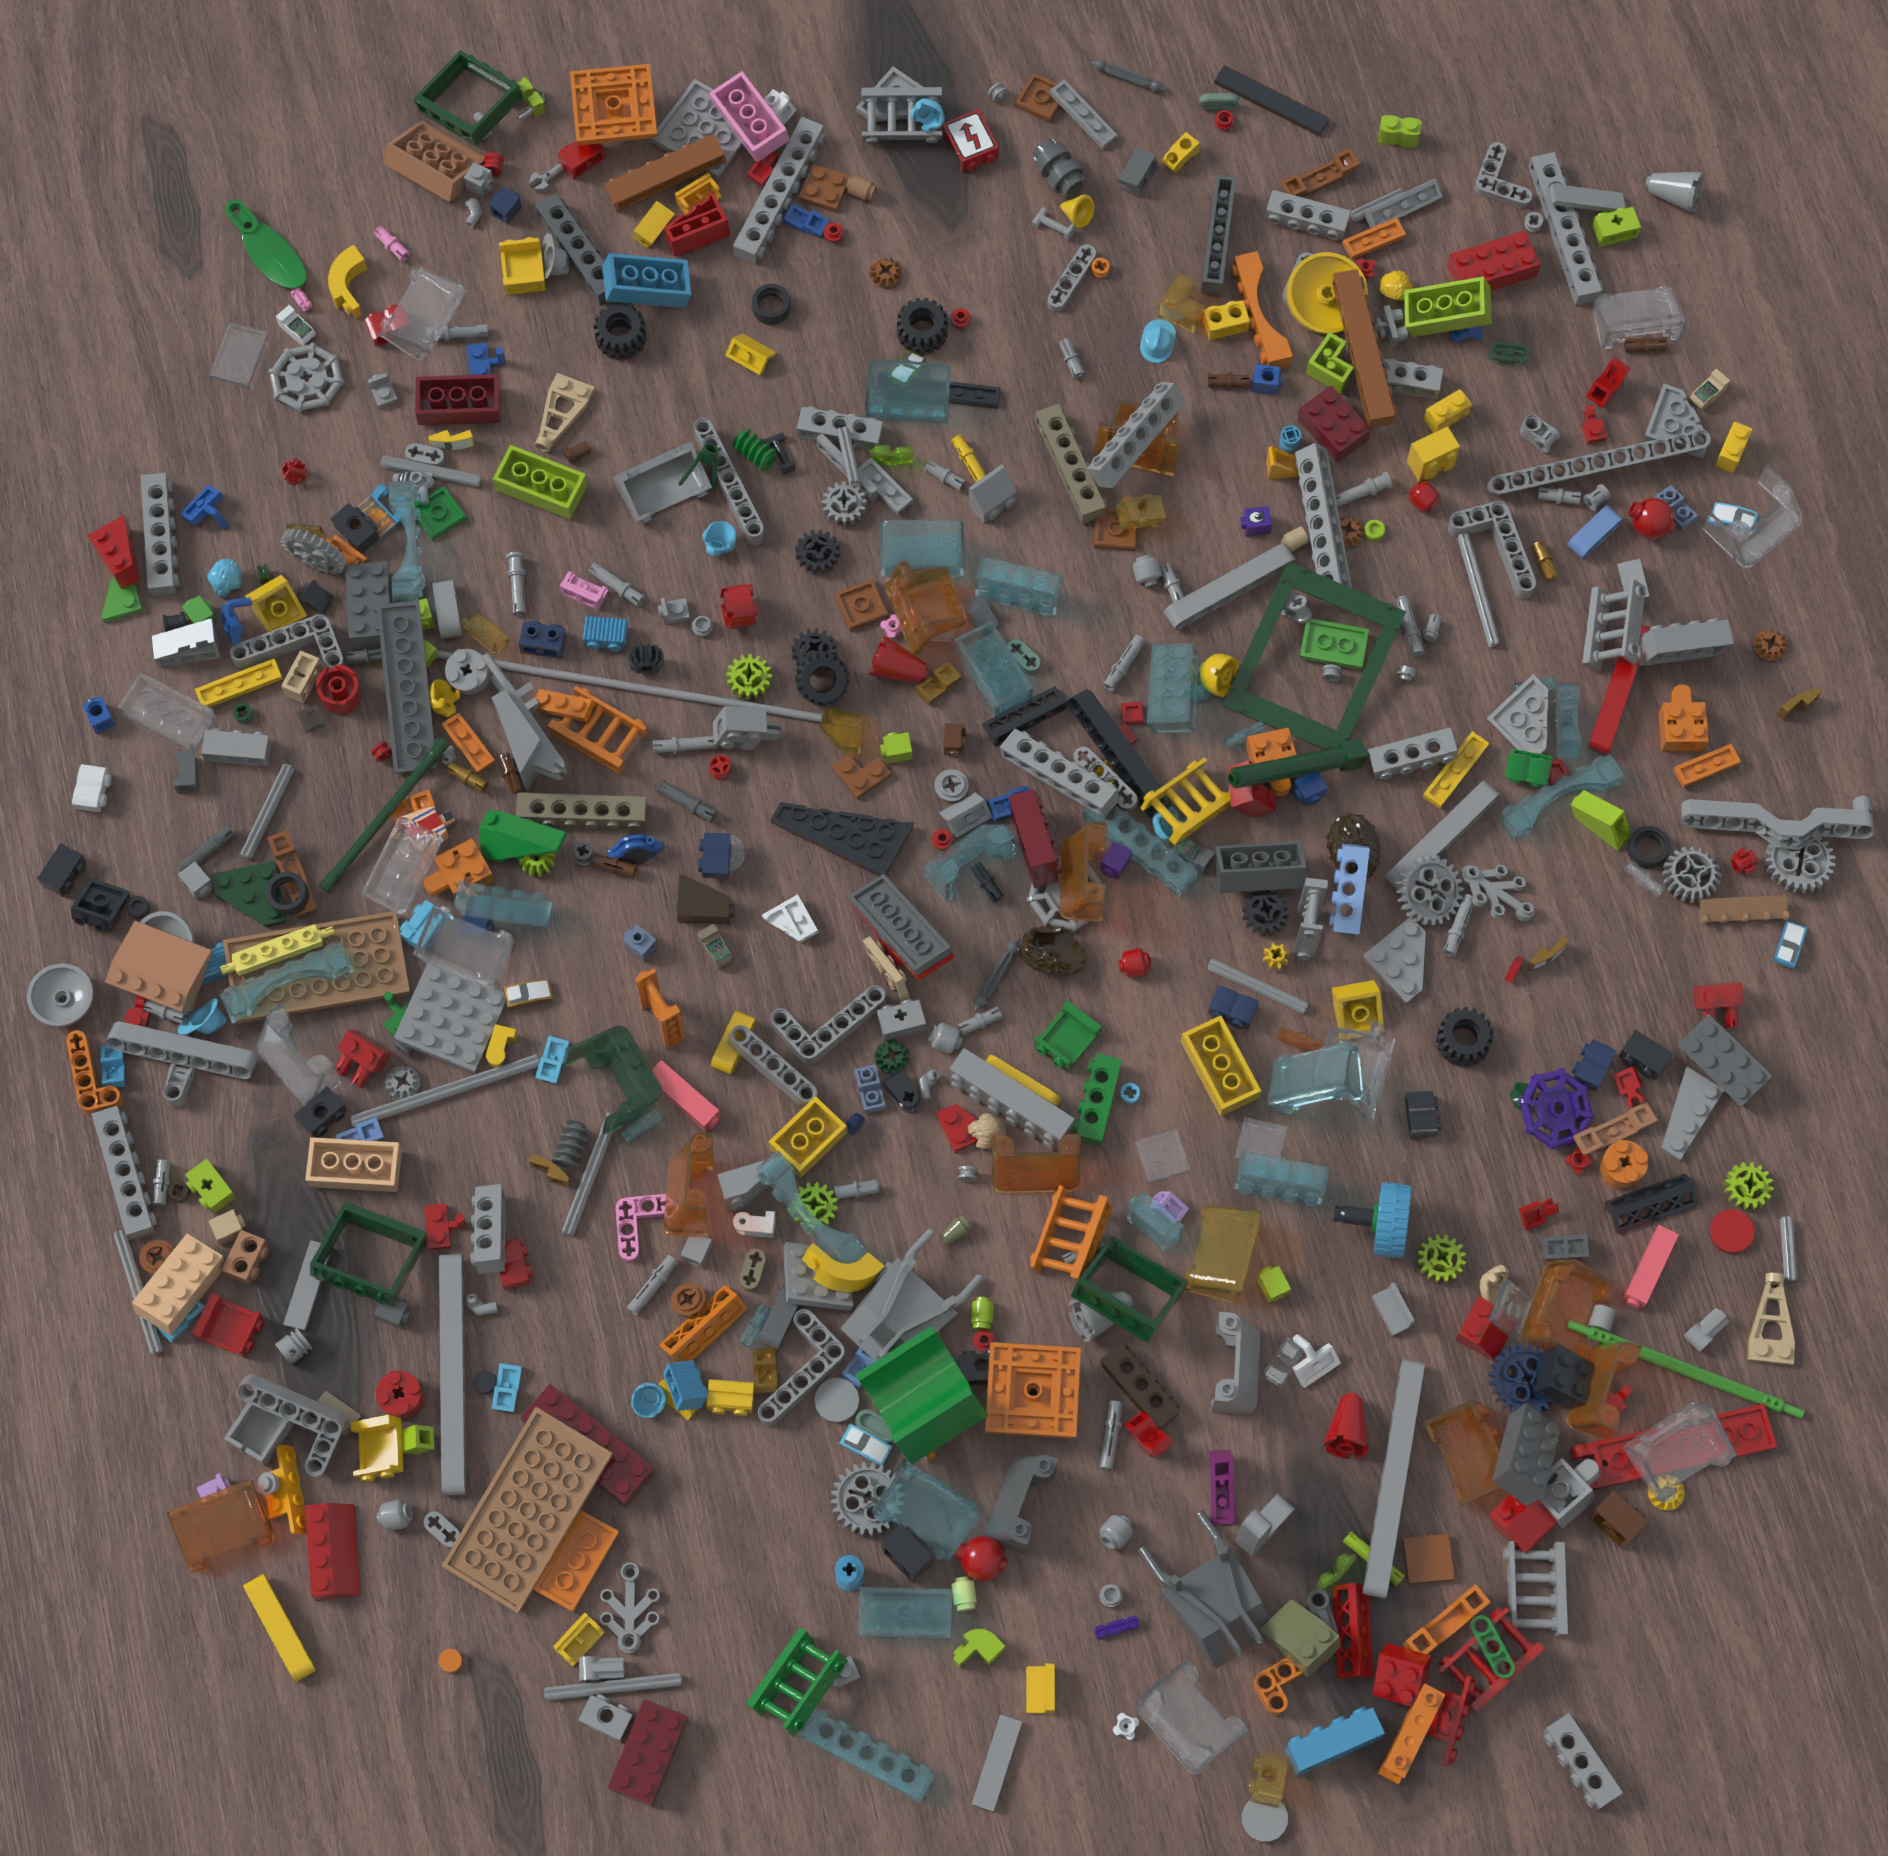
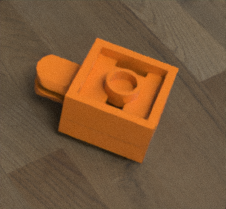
M1682 684L1677 685L1671 693V702H1663L1658 712L1661 751H1704L1709 742L1705 702H1692L1690 687Z
M1289 728L1247 736L1246 750L1249 760L1254 763L1296 755ZM1290 778L1269 782L1271 790L1274 791L1276 796H1285L1290 792L1292 785Z
M471 838L434 858L439 871L427 876L424 879V886L426 892L431 896H437L450 890L454 899L458 902L495 881L487 863Z

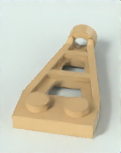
M556 374L548 390L540 433L534 444L538 450L544 453L550 451L551 447L587 408L595 392V387L565 375ZM558 398L575 403L573 408L566 414L555 410ZM551 417L563 420L558 430L548 427Z
M1766 1273V1284L1748 1338L1747 1361L1792 1366L1794 1365L1795 1340L1783 1287L1784 1275L1781 1273ZM1768 1300L1779 1302L1780 1316L1766 1315L1765 1311ZM1766 1322H1777L1780 1325L1781 1340L1764 1339L1762 1337V1330Z

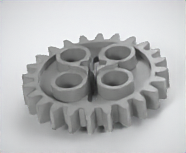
M293 528L292 530L288 529L285 531L281 538V546L285 548L286 552L290 553V556L294 557L296 561L303 562L304 566L309 565L311 569H317L318 572L323 571L326 574L331 573L334 575L336 573L339 575L347 563L346 557L342 556V552L337 551V547H333L332 543L326 542L324 538H318L316 534L311 535L308 531L303 532L301 529L297 531Z
M1822 836L1804 846L1801 857L1802 865L1799 870V876H1796L1800 850L1793 849L1794 851L1768 844L1764 858H1766L1764 865L1768 866L1766 872L1773 873L1771 880L1778 879V886L1783 883L1786 884V891L1793 887L1794 893L1797 892L1798 888L1801 889L1803 894H1805L1807 888L1814 892L1815 886L1821 889L1823 883L1827 884L1829 878L1833 875L1836 866L1834 863L1836 857L1831 855L1833 848L1826 849L1829 842L1822 843Z
M1431 855L1417 857V861H1410L1411 866L1403 867L1406 873L1399 874L1403 881L1396 883L1401 886V889L1397 890L1396 893L1402 894V897L1397 901L1404 902L1401 910L1408 909L1406 916H1413V922L1420 921L1421 925H1426L1427 923L1428 925L1442 924L1443 920H1450L1449 914H1456L1453 908L1460 907L1457 899H1463V897L1458 894V891H1462L1464 888L1458 887V883L1462 879H1456L1459 872L1451 871L1454 865H1446L1447 859L1440 860L1439 856H1433L1432 858ZM1425 871H1426L1427 876H1428V877H1427V880L1424 879V872H1425ZM1442 881H1443L1444 884H1445V889H1444V890H1442V888H1441V882H1442ZM1416 890H1417L1418 893H1419L1418 899L1415 898V891H1416ZM1433 900H1434L1435 903H1436V908H1435V910H1434L1433 907H1432V902H1433Z
M863 1462L860 1469L856 1464H853L852 1472L846 1468V1477L838 1475L841 1483L834 1482L833 1486L838 1491H831V1496L836 1499L831 1500L830 1505L837 1506L833 1509L832 1513L840 1514L837 1522L844 1520V1529L851 1526L852 1534L858 1529L860 1530V1536H863L864 1531H868L869 1536L872 1537L873 1530H876L880 1535L881 1527H884L886 1530L890 1529L888 1522L896 1524L897 1520L894 1515L901 1516V1511L897 1508H902L904 1503L898 1500L904 1498V1494L898 1493L902 1489V1484L895 1485L898 1477L890 1478L891 1470L884 1473L883 1465L875 1469V1464L872 1462L870 1468H867L865 1462ZM865 1480L868 1486L865 1489H859L855 1485L856 1481ZM879 1489H885L889 1495L882 1499L876 1495V1492ZM852 1490L858 1495L850 1494L848 1491ZM867 1495H870L871 1501H868V1503H864V1498H866ZM849 1500H855L859 1506L851 1510L847 1508L846 1503ZM878 1504H884L886 1508H881ZM874 1509L878 1511L879 1517L871 1519L867 1516V1512Z

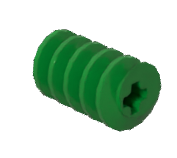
M747 428L736 436L731 446L735 447L737 452H741L743 457H747L749 462H753L754 466L759 468L761 472H766L775 463L776 457L774 454L776 449L772 448L768 451L770 444L766 443L762 446L764 439L760 438L756 441L758 434L753 433L750 436L752 429Z

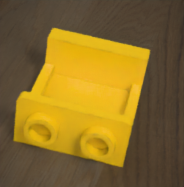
M528 237L523 240L500 242L499 248L505 295L546 291L540 239Z
M384 1415L351 1422V1431L359 1433L360 1470L353 1471L354 1477L361 1478L364 1482L375 1481V1477L392 1478L395 1473L403 1472L401 1418Z

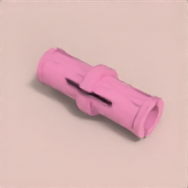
M379 226L376 229L377 231L374 232V236L385 245L387 251H391L401 262L407 260L408 257L405 254L410 256V252L384 226Z

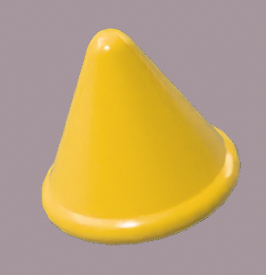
M1080 195L1060 205L1061 210L1076 228H1084L1093 218L1095 206L1093 199L1089 195Z

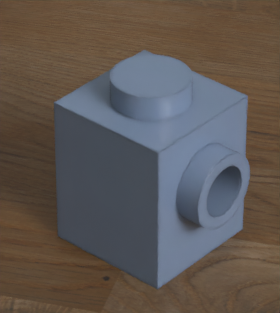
M637 924L633 928H629L623 935L624 947L643 962L658 947L657 940Z

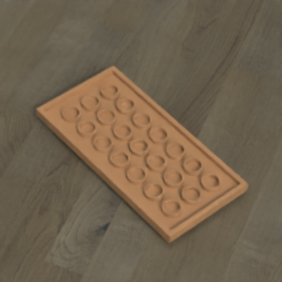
M396 911L315 924L319 930L333 927L335 935L323 938V946L241 976L236 971L229 972L228 977L236 1024L384 999V993L388 991L392 993L393 997L410 994ZM308 926L225 939L223 944L226 964L232 962L233 953Z
M535 1407L443 1562L442 1567L516 1613H520L614 1453L542 1409Z

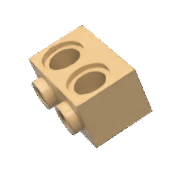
M300 650L281 685L286 697L303 704L305 703L318 675L323 669L319 658Z

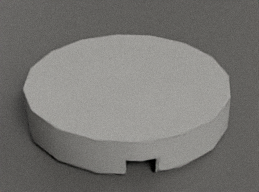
M832 1378L826 1380L815 1393L816 1411L821 1418L831 1423L848 1421L858 1410L859 1395L857 1389L846 1379Z
M1258 1795L1251 1798L1245 1804L1241 1814L1242 1826L1245 1832L1256 1841L1271 1842L1278 1839L1285 1832L1288 1824V1813L1284 1804L1278 1798L1271 1795Z

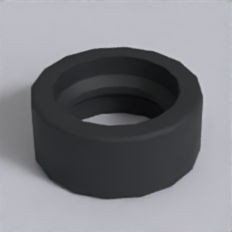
M766 284L759 287L753 294L752 310L754 316L760 322L768 325L779 324L787 319L790 314V296L784 287L777 284ZM777 296L783 300V308L774 313H767L760 309L759 303L764 297Z
M1655 826L1638 828L1632 834L1627 845L1631 861L1644 869H1653L1660 866L1665 861L1670 850V840L1667 834ZM1643 836L1655 838L1661 845L1660 854L1655 858L1642 856L1636 848L1637 841Z
M282 872L275 875L266 887V897L269 904L276 912L282 915L299 913L309 901L310 893L308 886L299 875L293 872ZM288 882L297 884L300 889L298 899L288 905L278 903L275 897L277 889L282 884Z

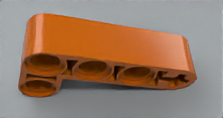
M75 1030L70 1032L66 1042L80 1108L88 1116L114 1106H118L120 1109L124 1104V1099L119 1090L113 1086L102 1088L98 1086L91 1044L82 1031ZM78 1041L82 1051H79V1049L76 1046L78 1044ZM81 1060H87L84 1066L78 1067V1063ZM91 1080L90 1085L82 1087L84 1081ZM117 1095L113 1102H107L110 1096ZM90 1100H94V1105L92 1107L87 1108L86 1103Z
M1287 1658L1260 1672L1253 1683L1254 1690L1266 1711L1273 1716L1281 1715L1288 1705L1287 1697L1281 1687L1304 1675ZM1280 1667H1287L1290 1670V1676L1287 1678L1280 1676L1278 1669ZM1259 1679H1268L1271 1684L1270 1688H1261L1258 1683ZM1274 1698L1279 1699L1282 1702V1708L1274 1709L1270 1704V1700Z

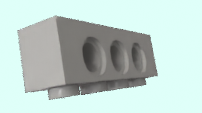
M1272 190L1266 209L1265 221L1275 225L1288 226L1293 230L1306 231L1312 235L1325 236L1331 240L1343 241L1351 211Z
M1392 358L1381 361L1382 366L1387 369L1388 379H1386L1387 386H1391L1392 393L1434 400L1438 399L1443 373L1442 368L1434 365H1418L1415 362H1400ZM1397 374H1401V375H1403L1404 377H1398V376H1396V375H1397ZM1416 378H1422L1424 381H1419Z
M812 406L801 408L797 425V438L817 441V437L823 434L832 444L841 446L836 427L846 426L849 428L853 448L878 453L883 433V421H879L876 418H862L855 414H840L834 410H819ZM819 422L824 423V425L818 426L816 424ZM858 430H864L865 432H864V433H857L856 431H858Z
M1451 727L1368 749L1375 780H1386L1395 774H1408L1417 768L1427 769L1436 763H1450L1455 758H1458V751ZM1432 747H1438L1440 749L1436 753H1431L1429 751V749ZM1412 752H1416L1419 754V756L1414 759L1408 757V755ZM1390 758L1398 759V762L1395 764H1389L1387 761Z
M502 1184L475 1187V1196H472V1207L475 1209V1214L471 1215V1223L474 1228V1233H471V1244L474 1247V1252L470 1254L471 1264L476 1267L478 1274L505 1271L506 1195Z
M1569 1713L1543 1730L1545 1742L1550 1748L1554 1747L1558 1753L1557 1759L1564 1768L1567 1767L1572 1774L1570 1776L1572 1782L1577 1788L1581 1787L1585 1793L1583 1797L1590 1808L1594 1807L1597 1811L1623 1793ZM1567 1737L1571 1739L1573 1743L1572 1749H1567L1562 1745V1738ZM1577 1757H1581L1586 1761L1585 1769H1580L1576 1766L1575 1760ZM1590 1777L1598 1779L1600 1783L1599 1789H1593L1589 1785Z

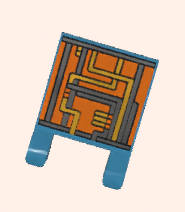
M384 484L378 485L373 493L357 506L365 514L363 518L367 522L371 520L377 526L378 530L376 532L380 539L400 522L410 517L408 509L404 506H401L392 515L379 502V500L389 494ZM355 525L352 530L359 529L361 525Z

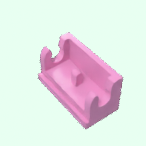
M568 571L563 582L560 584L561 595L598 611L609 593L607 587H599L575 576L571 571Z

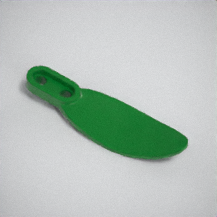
M237 199L229 201L225 207L226 215L241 233L244 247L260 272L269 280L284 288L296 289L303 286L307 280L306 270L300 258L287 241L271 227L258 222L242 201ZM235 210L240 211L238 214H233ZM247 225L252 226L250 229L245 228Z

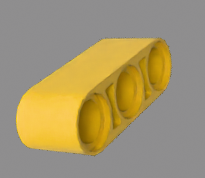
M737 1010L734 1012L712 1058L711 1067L730 1075L734 1072L741 1055L728 1044V1035L738 1025H743L753 1032L756 1018ZM734 1033V1038L737 1041H744L742 1034Z

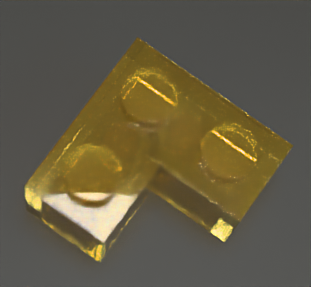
M1178 272L1161 300L1158 311L1159 317L1195 333L1202 321L1205 305L1191 299L1195 293L1196 281Z

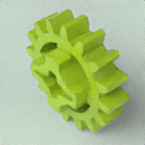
M749 654L748 658L745 659L743 655H740V661L734 659V666H728L729 672L726 673L727 685L732 687L731 691L733 694L738 691L739 698L746 695L747 700H749L750 695H754L757 699L759 692L763 695L765 694L764 688L770 689L769 681H772L771 667H766V660L760 662V656L752 659V655ZM749 671H751V678H749L748 682L747 678L749 675Z
M1742 1162L1740 1168L1735 1165L1732 1168L1733 1172L1729 1171L1726 1175L1729 1179L1724 1181V1185L1729 1187L1724 1192L1731 1194L1728 1200H1735V1207L1742 1204L1744 1210H1747L1748 1206L1755 1210L1757 1204L1763 1207L1765 1204L1764 1200L1768 1201L1771 1196L1768 1193H1771L1774 1188L1768 1185L1773 1182V1179L1766 1178L1769 1172H1762V1165L1754 1168V1162H1751L1747 1167L1745 1162ZM1745 1173L1743 1178L1739 1177L1736 1179L1738 1175ZM1747 1181L1749 1183V1187L1752 1188L1750 1191L1748 1189V1185H1746ZM1754 1194H1761L1758 1198L1752 1199Z
M808 1182L806 1189L800 1186V1193H793L795 1200L790 1201V1206L795 1208L791 1209L790 1212L791 1215H796L794 1217L795 1223L801 1221V1228L809 1225L810 1231L813 1230L814 1226L821 1230L822 1224L828 1227V1220H835V1215L832 1212H838V1207L834 1206L838 1202L837 1198H832L834 1195L833 1190L827 1192V1185L819 1188V1183L816 1182L815 1186L811 1187ZM820 1195L824 1196L827 1201H823ZM813 1203H817L815 1210L811 1209ZM801 1212H806L808 1218L804 1217ZM822 1214H825L822 1218L817 1219Z
M1436 1234L1434 1241L1429 1237L1427 1238V1244H1421L1420 1248L1423 1251H1418L1417 1256L1421 1258L1418 1260L1417 1265H1423L1420 1272H1427L1428 1280L1433 1276L1435 1277V1283H1438L1440 1278L1443 1279L1444 1283H1447L1448 1277L1454 1281L1456 1279L1455 1273H1462L1461 1267H1464L1466 1262L1461 1259L1465 1258L1466 1253L1460 1252L1463 1246L1462 1244L1456 1246L1455 1238L1449 1241L1448 1235L1440 1239L1439 1234ZM1430 1250L1432 1258L1430 1261H1427V1253ZM1438 1256H1439L1440 1258L1445 1257V1258H1446L1445 1261H1443V1260L1438 1261V1260H1437ZM1455 1256V1257H1456V1264H1455V1266L1453 1267V1263L1451 1262V1259Z

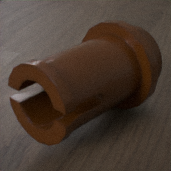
M584 441L572 448L567 447L563 453L568 463L571 461L574 463L575 459L588 453L590 454L591 449L587 441Z

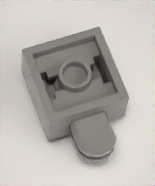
M724 706L713 721L714 746H721L723 749L739 747L743 750L755 749L761 740H779L781 738V724L767 722L766 709Z
M1561 1459L1551 1468L1545 1495L1539 1498V1500L1562 1529L1596 1500V1496L1589 1486L1601 1476L1597 1463L1591 1459H1586L1573 1470Z

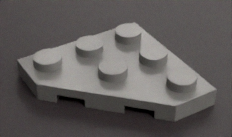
M892 67L874 88L923 86L895 67ZM898 100L896 103V120L908 119V103H906V100ZM861 101L856 107V112L868 119V103ZM878 101L876 103V122L888 121V103L886 101Z
M1663 384L1644 439L1652 441L1696 430H1704L1694 408H1691L1686 399L1687 396L1682 389ZM1699 435L1695 437V442L1698 445H1703V438ZM1676 440V448L1682 450L1683 442ZM1707 447L1687 454L1703 459Z
M1533 674L1489 715L1487 720L1516 749L1543 754L1547 750L1548 688Z
M1412 916L1362 956L1363 960L1405 1005L1419 995L1423 989L1426 932L1417 922H1413Z
M786 1242L783 1246L786 1303L851 1311L853 1307L852 1292L831 1290L813 1280L816 1272L802 1261L809 1246Z

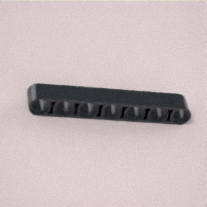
M1085 689L1069 698L1068 706L1120 779L1137 794L1139 805L1142 806L1145 802L1143 799L1145 795L1152 790L1156 792L1162 786L1091 690ZM1167 795L1159 800L1166 808L1171 806L1170 798ZM1152 805L1144 810L1150 817H1154L1158 812Z

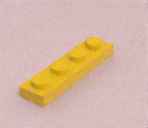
M271 659L198 687L195 691L202 709L205 710L283 680L275 659Z
M1472 731L1457 750L1458 758L1445 765L1424 792L1423 798L1440 809L1488 748L1489 742Z

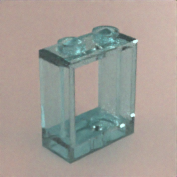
M1142 1192L1139 1196H1133L1129 1201L1127 1220L1168 1253L1182 1237L1184 1225L1145 1192Z

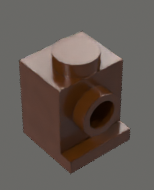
M945 723L944 755L952 758L961 756V748H965L966 724Z

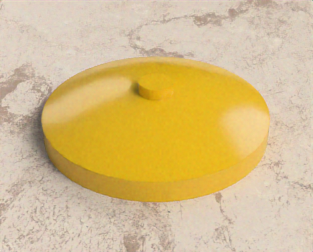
M1331 252L1313 254L1301 261L1291 273L1286 288L1287 304L1297 322L1304 328L1318 334L1327 335L1329 332L1332 334L1343 332L1332 286L1333 274L1358 269L1359 276H1363L1364 279L1363 292L1368 295L1367 283L1359 267L1347 257Z

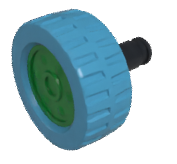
M1381 1183L1379 1201L1374 1204V1209L1335 1205L1333 1221L1335 1223L1341 1222L1343 1224L1372 1227L1371 1233L1375 1234L1373 1253L1377 1256L1403 1258L1407 1238L1411 1186L1399 1183Z

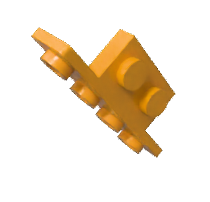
M278 1445L276 1446L279 1468L270 1471V1473L278 1477L279 1488L275 1493L266 1495L270 1519H277L288 1514L291 1533L306 1535L304 1498L296 1463V1453L293 1446Z

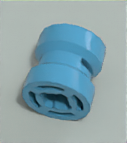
M1289 425L1282 429L1279 440V447L1282 451L1293 453L1299 448L1301 439L1299 428Z

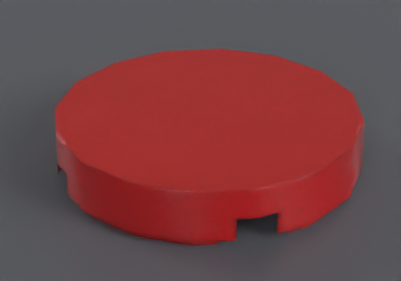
M1728 1209L1721 1211L1713 1218L1709 1231L1711 1241L1717 1249L1731 1254L1743 1252L1750 1246L1754 1239L1755 1229L1752 1221L1746 1214L1739 1210Z

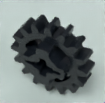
M819 529L818 533L811 530V535L803 534L804 540L798 539V545L795 546V552H797L795 554L796 560H799L800 567L805 565L806 572L813 569L814 574L817 573V570L824 574L825 568L831 571L832 564H838L837 558L840 557V551H838L840 550V544L836 543L835 536L830 538L829 531L824 535L822 534V529Z
M818 628L815 629L814 633L807 629L806 635L800 632V639L794 638L795 645L791 647L792 652H794L792 653V659L796 660L797 667L800 665L799 662L806 658L805 656L811 655L816 651L826 652L828 648V653L837 656V650H835L837 645L836 642H832L833 636L826 637L825 630L820 634ZM804 646V650L802 651V654H801V653H800L801 647ZM821 666V667H818V668H816V669L818 670L819 673H822V668H823V667H824L825 669H827V670H828L829 668L826 667V666Z
M1262 890L1258 891V895L1252 892L1250 899H1245L1244 904L1246 906L1242 907V912L1245 914H1243L1242 919L1248 920L1247 928L1254 927L1253 933L1260 930L1261 936H1263L1265 931H1268L1271 936L1273 929L1280 932V925H1286L1287 921L1285 919L1289 916L1286 910H1288L1289 906L1288 904H1283L1284 897L1277 898V891L1273 895L1270 894V890H1267L1266 893H1263ZM1258 902V906L1251 910L1252 906ZM1280 914L1279 918L1273 923V918Z

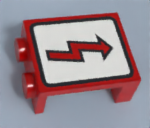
M979 109L942 124V135L945 141L949 139L961 161L962 172L972 171L982 164L992 163L999 158V147Z

